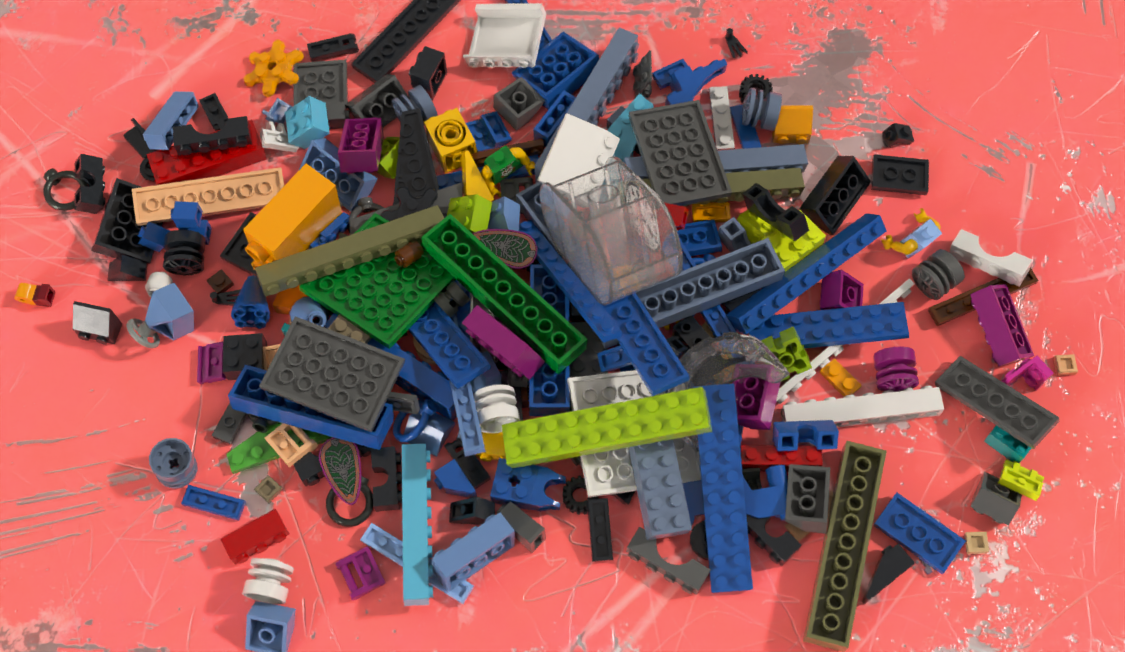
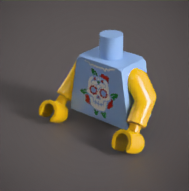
M920 208V214L914 213L917 222L922 223L900 242H894L891 235H886V239H881L884 249L892 248L905 254L909 259L942 234L940 231L941 226L938 221L927 216L923 208Z

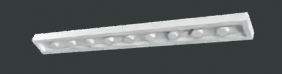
M909 278L880 304L896 303L900 297L906 298L912 292L910 288L914 285V282ZM844 345L829 346L810 362L812 369L796 374L779 388L776 403L781 404L788 398L786 394L791 390L793 392L798 390L802 386V380L805 378L807 380L811 379L816 374L815 369L819 366L821 368L825 367L830 362L829 357L832 355L838 356L844 350L842 347Z

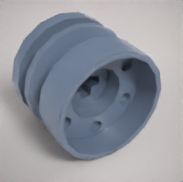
M421 85L408 90L410 99L404 94L400 95V99H392L396 116L400 122L403 111L420 108L423 121H427L430 117L438 116L431 98Z
M750 88L742 107V125L748 126L751 119V127H755L758 120H760L761 129L774 131L781 110L782 94L769 91L766 98L763 99V90L759 89L756 95V89Z
M166 438L158 442L149 454V465L158 481L165 487L172 489L182 488L189 485L195 479L198 472V463L189 445L183 440Z

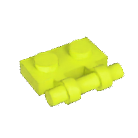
M1006 459L998 483L1037 501L1043 487L1044 476L1037 474L1038 472L1033 469L1029 470L1020 466V463L1016 461L1011 462Z

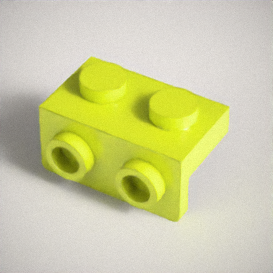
M746 210L737 218V221L746 230L751 244L759 242L767 235L772 234L776 229L749 210Z

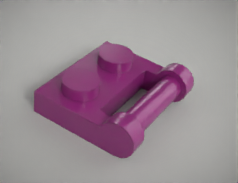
M368 546L335 563L337 569L341 570L347 583L352 601L386 584ZM351 563L354 564L363 584V587L359 589L348 568V565Z

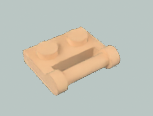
M284 423L265 437V440L289 468L308 452L314 451L318 446L316 441L310 439L301 428ZM288 430H292L304 443L301 447L287 434Z

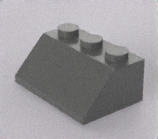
M386 74L347 103L346 106L355 119L382 118V126L384 128L397 118L392 99H400L401 94H404L408 99L410 98L396 76Z
M789 464L786 522L805 532L827 533L830 467Z

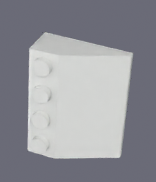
M565 114L537 181L580 206L593 205L620 138L601 127L570 114Z

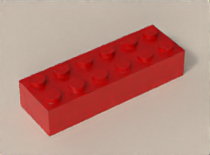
M248 120L252 144L244 147L237 146L225 150H211L206 153L198 152L190 155H178L173 145L169 150H158L146 154L156 184L162 185L217 177L267 160L253 120Z

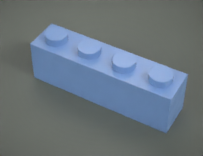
M173 92L143 133L144 140L149 149H170L174 143L172 127L186 125L199 107L194 92Z

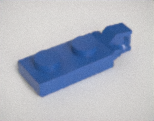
M343 212L320 233L319 237L310 244L309 249L334 241L340 232L344 233L349 227L348 221L350 216Z

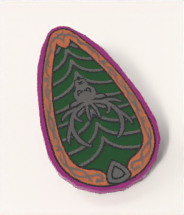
M486 229L473 233L477 239L510 268H526L534 262L537 256L535 240L524 232Z
M333 437L322 445L319 452V462L335 494L346 504L354 505L357 502L361 489L362 475L359 450L355 443Z

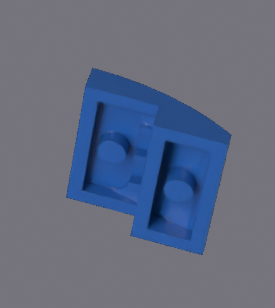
M497 111L483 114L479 120L466 122L476 142L477 152L499 148L512 140Z

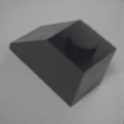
M480 497L452 502L450 504L449 523L482 525L489 516L495 515V502Z

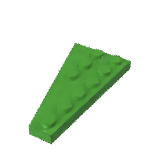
M279 422L270 425L266 433L256 432L228 452L226 455L231 472L235 474L281 458L265 440V437L283 423ZM302 429L318 445L333 438ZM292 430L287 431V434L299 447L304 444Z

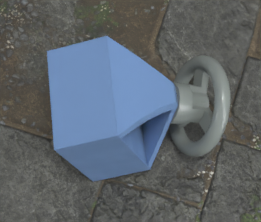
M172 283L153 292L145 321L133 318L128 320L126 327L136 342L144 347L153 349L157 348L160 344V339L156 332L173 341L193 332L194 310L176 284ZM153 337L154 343L148 342L147 338Z

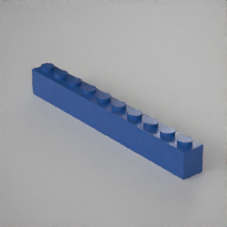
M864 214L787 270L782 280L765 286L729 312L726 316L735 331L747 335L887 232L881 216Z

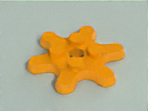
M275 40L268 53L252 52L249 55L250 63L256 67L253 72L244 77V84L247 87H252L257 83H262L263 95L271 97L275 94L276 86L279 83L286 82L289 85H294L298 82L299 76L292 72V67L303 59L304 54L296 49L289 53H284L285 43L281 40Z

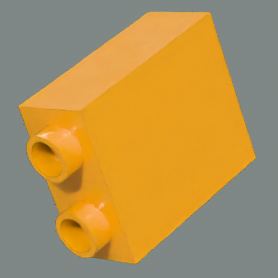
M307 163L243 229L249 243L245 247V251L254 259L251 263L254 269L308 250L310 244L319 237L320 233L342 214L336 185Z

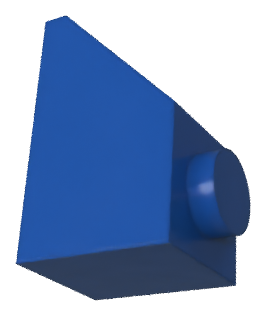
M455 459L434 471L436 477L434 482L439 490L443 488L446 494L467 498L477 497L475 489Z

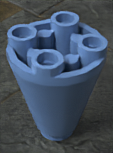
M309 296L297 300L289 313L291 322L296 316L322 327L325 326L329 319L328 309Z

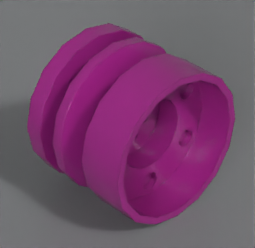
M903 346L889 347L874 353V368L876 371H879L875 375L878 390L883 392L887 390L900 392L907 388L918 386V371L914 368L917 364L914 349Z

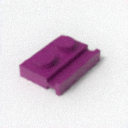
M223 341L207 344L203 347L198 346L197 382L204 384L205 382L212 383L226 380V376L223 373Z

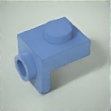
M277 98L269 112L263 109L262 113L266 115L265 119L267 121L274 122V124L276 122L284 124L286 121L285 112L292 108V106Z

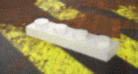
M727 86L709 87L715 146L717 151L733 150L735 145Z

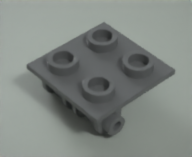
M649 50L633 69V76H635L633 85L635 98L638 94L643 95L644 98H649L652 94V50Z

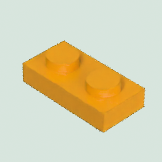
M729 202L708 203L706 205L692 204L693 222L715 220V223L727 222L731 219Z
M835 358L819 372L843 397L854 395L862 387Z

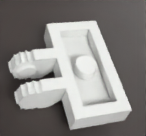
M269 121L267 122L266 129H262L259 133L263 148L295 153L299 149V147L288 142V134L283 123H279L275 130L274 122Z

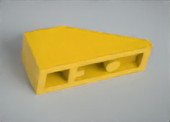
M464 150L461 152L463 195L477 194L489 201L494 200L469 150Z

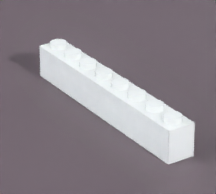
M924 386L917 390L907 388L900 392L887 390L882 392V394L870 392L857 397L855 395H847L840 399L828 397L823 401L810 399L804 403L788 402L781 409L782 422L833 420L836 427L839 428L940 416L944 410V405L939 387Z

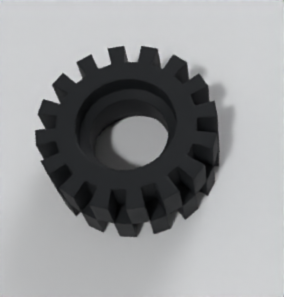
M750 74L749 78L746 76L742 80L739 90L741 102H744L749 89L754 87L763 90V99H765L768 92L773 90L769 79H764V75L758 77L759 74H755V77H753V74Z
M578 475V478L572 477L571 481L568 480L562 493L565 507L569 508L570 512H577V515H580V513L587 514V500L599 499V496L588 497L584 502L576 501L573 498V492L578 488L586 490L585 479Z

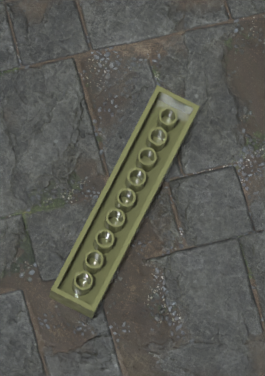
M846 441L842 448L827 521V533L824 535L803 637L804 642L845 652L849 648L886 450L851 441Z

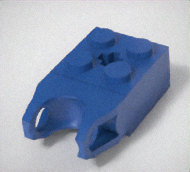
M499 458L490 499L496 504L507 505L511 501L518 508L530 511L560 510V503L549 498L545 494V490L551 485L565 484L566 476L557 474L547 467L537 465L512 468L507 465L506 459ZM518 482L516 487H513L511 483Z

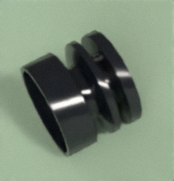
M184 229L168 232L164 238V250L166 252L163 256V268L169 273L183 276L202 272L204 269V236L198 232Z

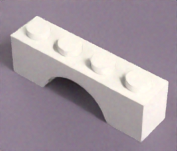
M963 229L959 231L949 251L958 261H962L973 268H978L989 273L991 276H996L1019 287L1029 272L1033 260L1016 252L1004 257L992 256L980 247L979 236Z

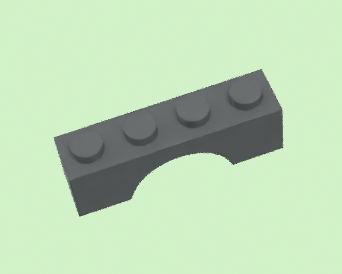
M639 527L627 546L626 552L629 553L628 556L636 562L642 561L652 572L656 573L658 571L662 573L664 579L670 583L676 582L680 584L685 592L697 595L711 569L694 559L681 565L666 562L657 551V539L647 540L645 530Z

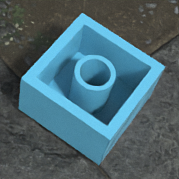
M308 96L285 112L288 142L290 144L306 149L312 140L322 139L330 134L326 104L316 98Z

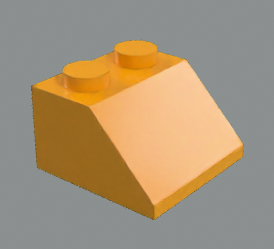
M781 105L776 127L772 131L773 143L781 145L787 143H809L812 134L813 105Z

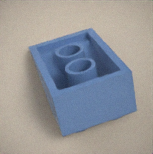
M505 196L492 201L487 229L519 231L520 204Z

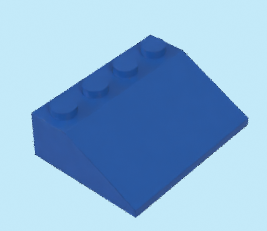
M562 32L538 51L535 67H518L511 73L516 80L522 77L545 100L542 106L549 110L563 90L572 94L585 84L599 61V55L565 32Z

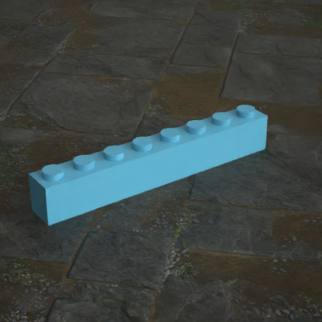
M402 444L404 606L429 605V598H433V585H429V578H433V565H429L428 559L432 558V545H428V538H432V526H428V519H432L431 507H427V500H431V488H427V481H431V469H427V463H430V451H426V444Z

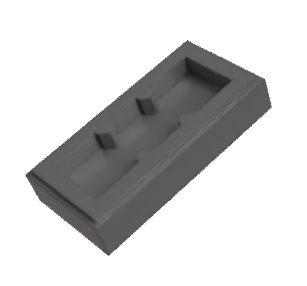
M229 403L211 436L231 445L247 413L232 409Z

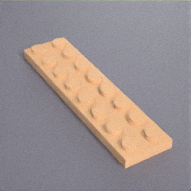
M282 168L132 189L136 224L141 226L147 225L148 222L155 224L173 221L171 219V209L174 208L175 201L198 202L203 211L202 216L265 207L284 187Z

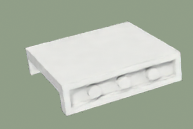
M542 3L476 4L475 11L478 18L469 54L463 55L467 65L473 68L535 67L546 18V12Z

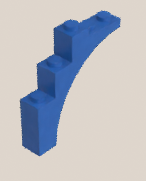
M714 60L705 67L699 66L693 71L690 66L679 67L674 70L671 81L677 91L667 95L664 105L693 101L703 86L713 78L725 73L728 65L726 60Z

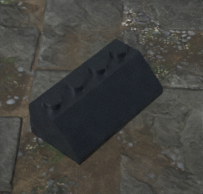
M837 156L799 210L818 228L830 235H834L867 189L871 180L854 156Z

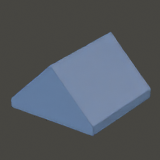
M420 413L409 415L403 435L410 433L417 426L421 418ZM434 413L429 416L424 430L408 443L426 444V451H430V454L437 457L456 423L438 413Z

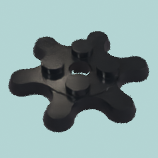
M399 187L396 191V197L400 202L399 207L394 211L384 210L381 213V217L390 222L433 207L438 193L435 189L429 188L422 197L414 198L411 196L408 188Z

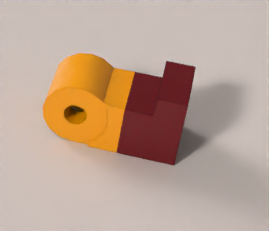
M19 283L14 298L19 302L30 305L51 307L56 292L49 284L31 285Z

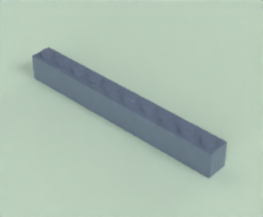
M804 144L718 151L725 173L801 168V172H804L808 165ZM642 156L626 157L624 159L622 168L625 180L649 179Z

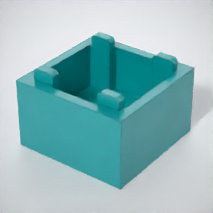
M995 425L984 440L985 443L1011 462L1016 461L1020 463L1032 449L997 425Z

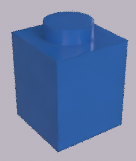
M148 222L146 227L142 226L138 233V236L141 237L138 244L160 252L164 247L165 235L170 230Z

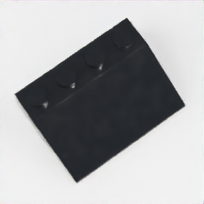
M116 178L91 251L112 258L125 255L150 264L154 250L138 244L141 238L138 236L141 227H146V225L137 226L132 196V189L141 188V186ZM163 222L155 224L162 227Z

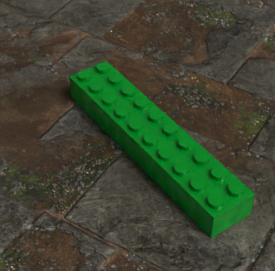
M451 214L422 236L423 249L517 337L529 345L557 374H560L587 349L588 339Z

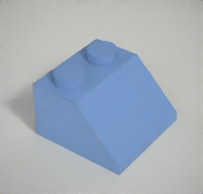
M255 601L247 614L245 649L255 652H288L295 627L296 609Z

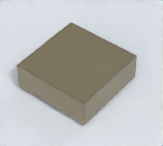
M267 475L254 490L267 503H270L283 488Z

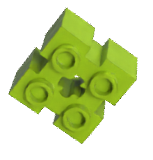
M794 326L779 332L780 337L776 339L770 336L760 340L765 345V355L778 363L780 361L785 367L783 368L779 364L764 360L766 365H773L781 374V381L790 378L789 373L796 371L797 374L812 369L810 359L804 346L801 344ZM758 343L760 353L762 354L761 344Z

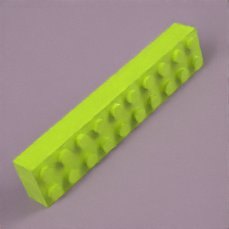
M703 387L503 424L502 432L506 463L512 468L709 433L712 432L706 392Z

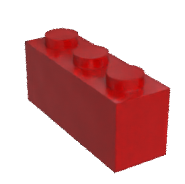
M274 509L220 540L230 560L234 564H242L249 560L251 555L266 551L269 545L284 541L290 533L279 512Z

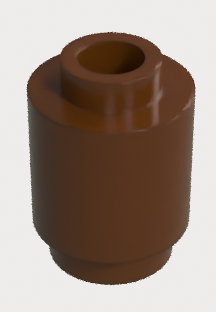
M417 241L409 242L395 251L394 259L400 267L407 268L419 260L424 251Z

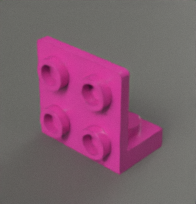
M1037 355L1033 359L1029 357L1020 364V367L1016 370L1013 368L1001 381L1010 386L1023 376L1025 382L1037 391L1054 373Z

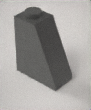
M511 501L507 505L503 504L497 510V514L500 512L515 530V538L531 553L546 540L545 528Z

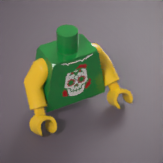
M506 145L484 160L481 175L493 197L496 193L501 197V192L494 185L520 169L523 165H525L529 175L533 176L531 170L535 168V162L530 161V158L521 148H509Z

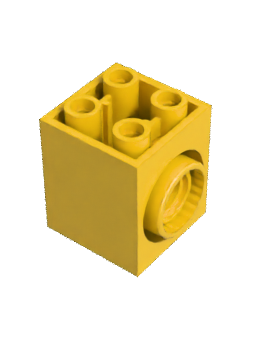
M458 108L447 110L441 115L430 117L427 121H424L427 140L445 174L462 167L461 152L464 150H469L470 154L477 152L476 142Z

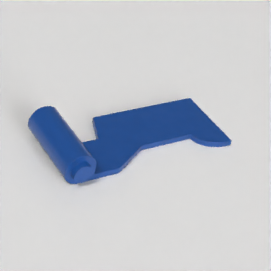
M785 465L772 466L765 470L768 488L751 490L743 477L746 514L759 519L776 516L781 521H785L788 487ZM701 480L682 483L691 526L695 520L694 516L704 515Z

